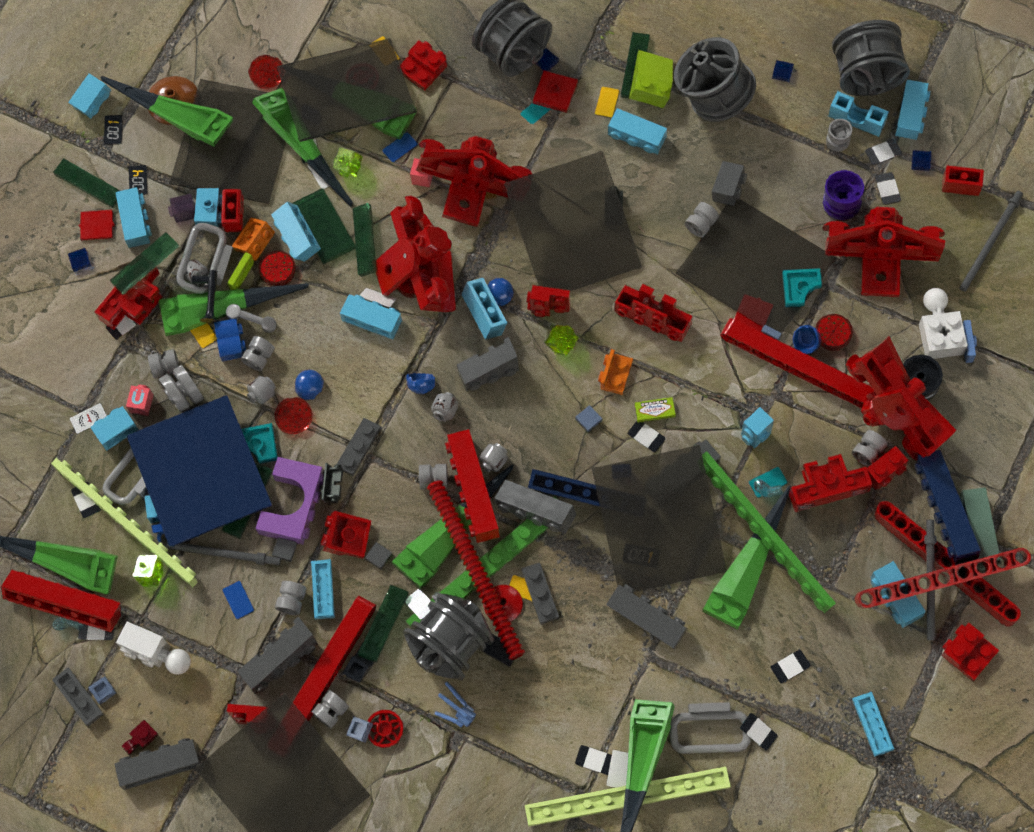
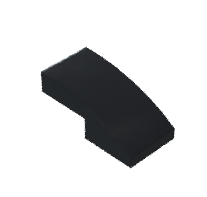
M364 640L355 656H352L343 674L361 683L382 650Z

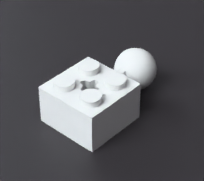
M940 288L928 290L924 295L923 302L925 307L933 312V315L922 316L919 323L925 355L933 359L964 355L968 345L960 311L944 313V309L948 304L946 292Z
M128 621L116 641L120 651L125 653L126 657L132 660L138 658L144 665L151 668L154 665L160 668L162 662H164L169 672L179 675L185 673L191 664L190 656L186 651L174 649L169 652L170 645L162 636Z

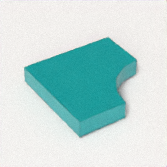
M820 268L783 270L782 272L785 307L805 306V299L808 294L822 288Z
M272 423L241 429L250 452L257 457L259 464L277 461L278 455Z

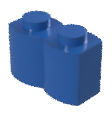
M236 318L214 322L221 361L241 358L246 350L245 340L241 341V334H244L242 323H238Z

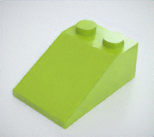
M639 50L629 99L664 108L670 99L673 81V60Z

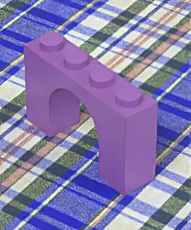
M277 457L272 474L274 480L301 488L305 495L304 502L298 511L290 515H278L261 511L256 525V531L259 535L276 539L280 537L297 542V544H304V540L308 539L310 534L309 523L315 517V503H319L321 496L319 490L324 481L322 467Z

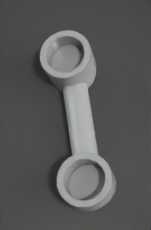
M232 304L226 309V315L229 319L243 318L260 324L266 333H272L276 329V321L272 317L262 318L245 312L237 304Z

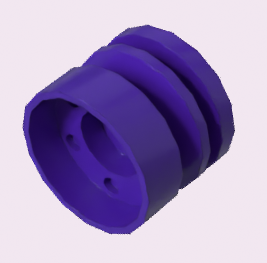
M841 170L834 172L828 177L822 204L829 216L839 220H846L858 214L861 209L865 187L863 180L858 174L852 171Z

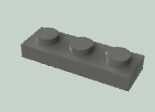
M363 418L337 464L342 465L343 472L354 476L381 430L380 425Z
M540 562L521 568L540 625L559 619Z
M69 667L52 679L87 727L104 715Z

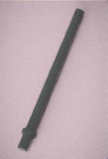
M1016 191L1013 198L1009 199V205L959 288L961 291H967L1014 209L1018 208L1019 201L1023 196L1021 191Z

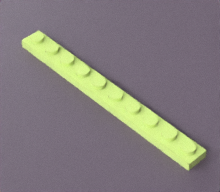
M57 458L51 463L60 474L192 588L198 583L195 578L196 573L189 567L186 569L180 565L182 561L175 555L172 557L166 553L168 549L161 543L157 545L153 542L154 537L149 532L145 531L143 533L139 529L141 526L133 519L129 521L125 517L127 514L121 508L115 509L112 506L113 502L106 495L101 497L98 494L99 490L92 483L87 485L84 482L86 479L79 472L73 473L70 464L65 460L61 462Z
M721 767L653 780L649 784L642 805L728 789L731 786L727 768ZM626 786L525 805L528 826L623 809Z

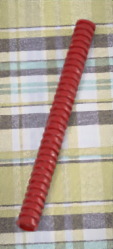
M434 481L426 489L430 491L429 495L432 496L435 507H438L437 511L440 512V517L443 518L442 522L446 523L445 528H448L447 532L451 534L450 538L453 539V544H456L455 549L459 550L458 555H461L460 559L464 561L463 565L466 566L469 577H472L471 582L475 583L473 586L477 588L476 592L480 594L479 598L482 599V604H485V610H488L487 615L491 616L489 619L493 621L492 625L496 627L495 631L499 633L498 637H501L500 642L504 643L503 648L507 649L506 654H509V660H515L523 656L525 650L522 649V644H519L520 639L516 638L517 633L513 632L515 629L511 627L512 623L508 621L509 617L505 615L506 611H503V605H500L501 600L497 599L498 594H495L496 590L492 588L493 584L490 583V578H487L488 574L484 572L485 568L481 566L480 557L476 556L477 551L474 550V545H471L472 541L468 539L469 535L466 534V529H463L464 524L460 523L461 518H458L459 514L455 512L456 508L453 507V502H450L451 498L447 496L446 487L442 486L443 481Z

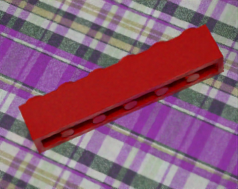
M467 429L448 434V442L445 443L447 454L451 453L452 459H449L451 469L456 470L457 475H454L456 486H460L462 490L459 492L461 503L466 504L464 514L466 520L470 519L471 525L468 526L471 537L475 536L476 543L499 538V528L470 430Z
M11 570L1 585L2 599L108 632H112L121 617L120 602L100 597L96 594H90L77 588L64 586L60 583H54L41 577L28 575L24 572Z

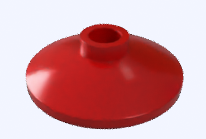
M497 585L493 587L496 590L495 594H498L497 599L506 600V604L503 605V611H506L505 615L509 617L508 621L512 622L522 611V597L512 586Z

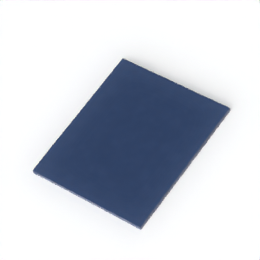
M227 395L127 435L170 548L272 506Z

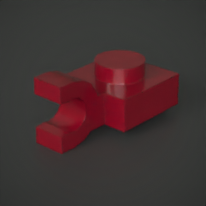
M143 720L129 733L132 739L126 741L122 748L130 755L139 745L143 749L158 736V733Z

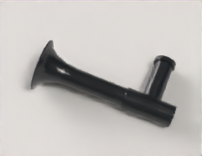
M209 270V277L192 275L191 278L192 284H208L207 310L205 316L200 319L204 323L219 322L214 315L218 273L216 270Z

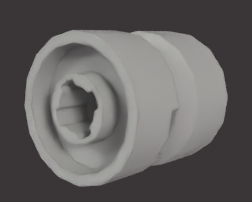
M835 119L830 123L826 144L832 151L841 152L849 146L853 131L849 121Z
M700 202L694 209V215L690 214L684 224L695 236L704 237L709 231L710 226L719 218V214L711 205Z
M254 336L248 345L250 349L245 350L241 361L256 371H262L267 363L266 358H270L275 347L269 341Z
M175 349L163 351V355L159 353L148 355V362L154 379L163 377L166 373L169 375L173 374V369L179 366Z
M867 430L861 438L862 443H858L852 450V455L858 462L869 467L878 460V455L883 453L888 443L880 434Z
M430 464L419 465L420 490H426L430 483L437 480H442V486L448 489L447 464H436L434 468Z
M282 581L279 591L282 595L277 598L275 609L285 614L299 615L302 607L300 600L304 599L307 588L296 582Z
M329 690L322 698L323 703H318L311 713L331 729L338 721L337 716L343 715L349 706L339 696Z

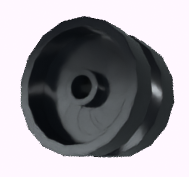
M914 355L908 358L903 365L910 380L922 378L920 380L926 387V391L922 395L927 400H930L939 391L943 378L942 368L930 356Z

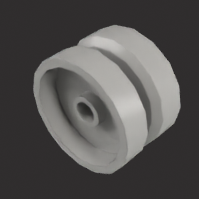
M182 365L173 369L177 382L168 374L159 378L161 385L165 389V394L171 403L175 404L180 413L190 408L185 397L188 396L193 404L204 400L199 389Z

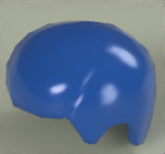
M495 278L487 285L498 306L508 304L513 298V287L508 280Z
M811 325L800 326L794 332L792 338L794 348L805 354L814 353L820 347L822 341L819 331Z
M304 370L296 377L295 392L304 400H313L322 392L324 379L315 370Z
M425 373L407 374V387L416 394L428 393L435 387V377L433 374Z

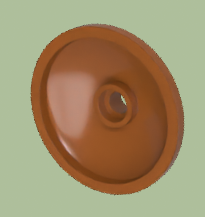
M170 76L156 82L149 90L150 93L200 105V94L197 87L192 81L184 77ZM148 110L150 115L156 121L162 124L172 125L166 120L162 119L158 115Z

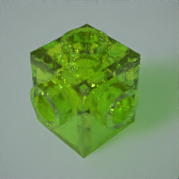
M339 147L337 156L334 158L333 169L337 170L338 175L348 178L349 175L356 177L361 168L363 156L353 150Z
M556 325L552 328L550 335L544 343L555 354L567 356L574 348L579 337L570 326Z
M139 555L137 564L133 569V576L143 587L158 586L163 576L164 565L157 556Z

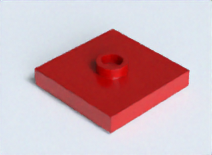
M544 70L533 98V104L567 113L578 84V79Z

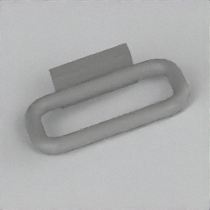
M198 223L190 231L177 271L176 280L181 288L203 294L208 292V284L205 283L204 286L200 287L187 283L184 280L186 266L198 232L205 230L219 236L218 246L210 270L218 271L217 285L219 286L222 283L233 247L226 245L227 237L221 228L207 223Z
M131 448L105 480L102 488L104 495L119 505H126L132 502L137 495L145 500V496L149 495L143 477L140 478L126 497H120L110 490L113 482L134 457Z
M730 702L688 704V713H679L671 719V729L669 731L671 746L675 751L683 754L743 751L751 742V738L744 732L743 740L738 744L684 746L678 742L677 726L681 721L738 719L743 724L747 716L740 711H730Z

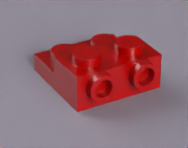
M418 40L408 51V57L399 65L397 72L425 91L447 67L446 55L442 51H434L429 42Z
M532 285L531 292L528 291L527 310H530L531 314L537 317H550L551 310L557 313L570 312V290Z
M338 511L332 512L325 521V527H328L327 534H323L321 545L324 546L323 551L363 559L372 520Z
M968 622L966 626L961 624L955 631L957 636L953 641L949 638L943 645L944 652L941 656L970 680L974 681L999 650L984 638L985 635Z
M227 705V713L235 720V723L248 724L255 733L266 734V731L276 729L277 719L268 707Z

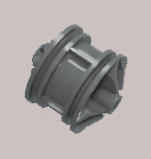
M498 0L482 14L481 20L473 33L472 46L497 64L503 74L507 77H513L530 68L541 59L544 53L543 50L546 48L552 34V24L535 13L523 0Z
M869 20L849 26L836 35L832 41V49L836 55L839 67V83L842 91L853 96H873L898 87L908 78L910 70L902 49L901 29L897 24L887 20Z
M712 37L695 43L683 53L674 70V81L677 88L690 99L695 113L706 121L719 122L736 116L747 107L755 94V75L742 62L737 47L725 38Z
M435 592L432 596L435 602L430 601L427 605L430 611L420 623L414 621L411 624L412 629L405 628L403 634L412 655L417 660L416 663L422 669L437 676L462 681L465 678L462 670L468 671L470 668L467 661L476 650L484 651L486 644L491 645L494 642V638L481 610L473 602L461 597Z

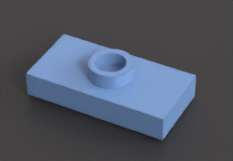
M964 320L963 327L968 345L964 358L966 363H972L976 356L975 347L977 339L972 333L971 320Z

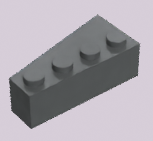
M299 617L293 621L295 625L291 629L285 628L280 633L279 640L269 642L263 649L264 653L262 655L256 654L238 671L254 694L263 692L272 680L281 678L287 668L296 666L300 662L301 657L305 654H311L316 649L315 646L318 645L316 639Z

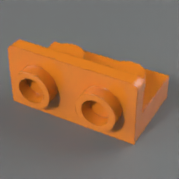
M251 217L232 247L235 251L251 254L253 260L256 261L275 234V231L266 221Z
M611 349L610 354L605 355L603 365H606L605 370L600 372L598 382L601 383V390L623 395L633 358L615 354V350Z

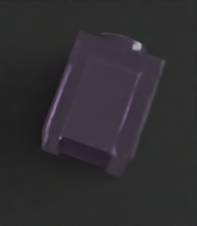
M191 194L169 199L171 206H168L170 217H174L176 223L194 219L195 202Z

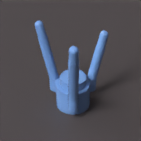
M445 682V685L463 706L461 708L443 694L439 693L438 696L457 711L455 716L458 719L437 711L435 715L453 722L459 727L463 725L468 727L476 717V714L473 712L474 709L465 702L448 682Z

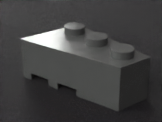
M509 337L504 339V344L496 348L494 345L488 348L489 352L481 356L476 354L457 364V370L466 391L477 390L483 384L494 383L501 377H509L519 371L517 354Z

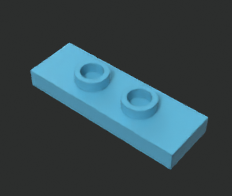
M331 559L311 561L315 620L335 618Z
M869 692L852 698L874 757L893 751V744L873 693Z

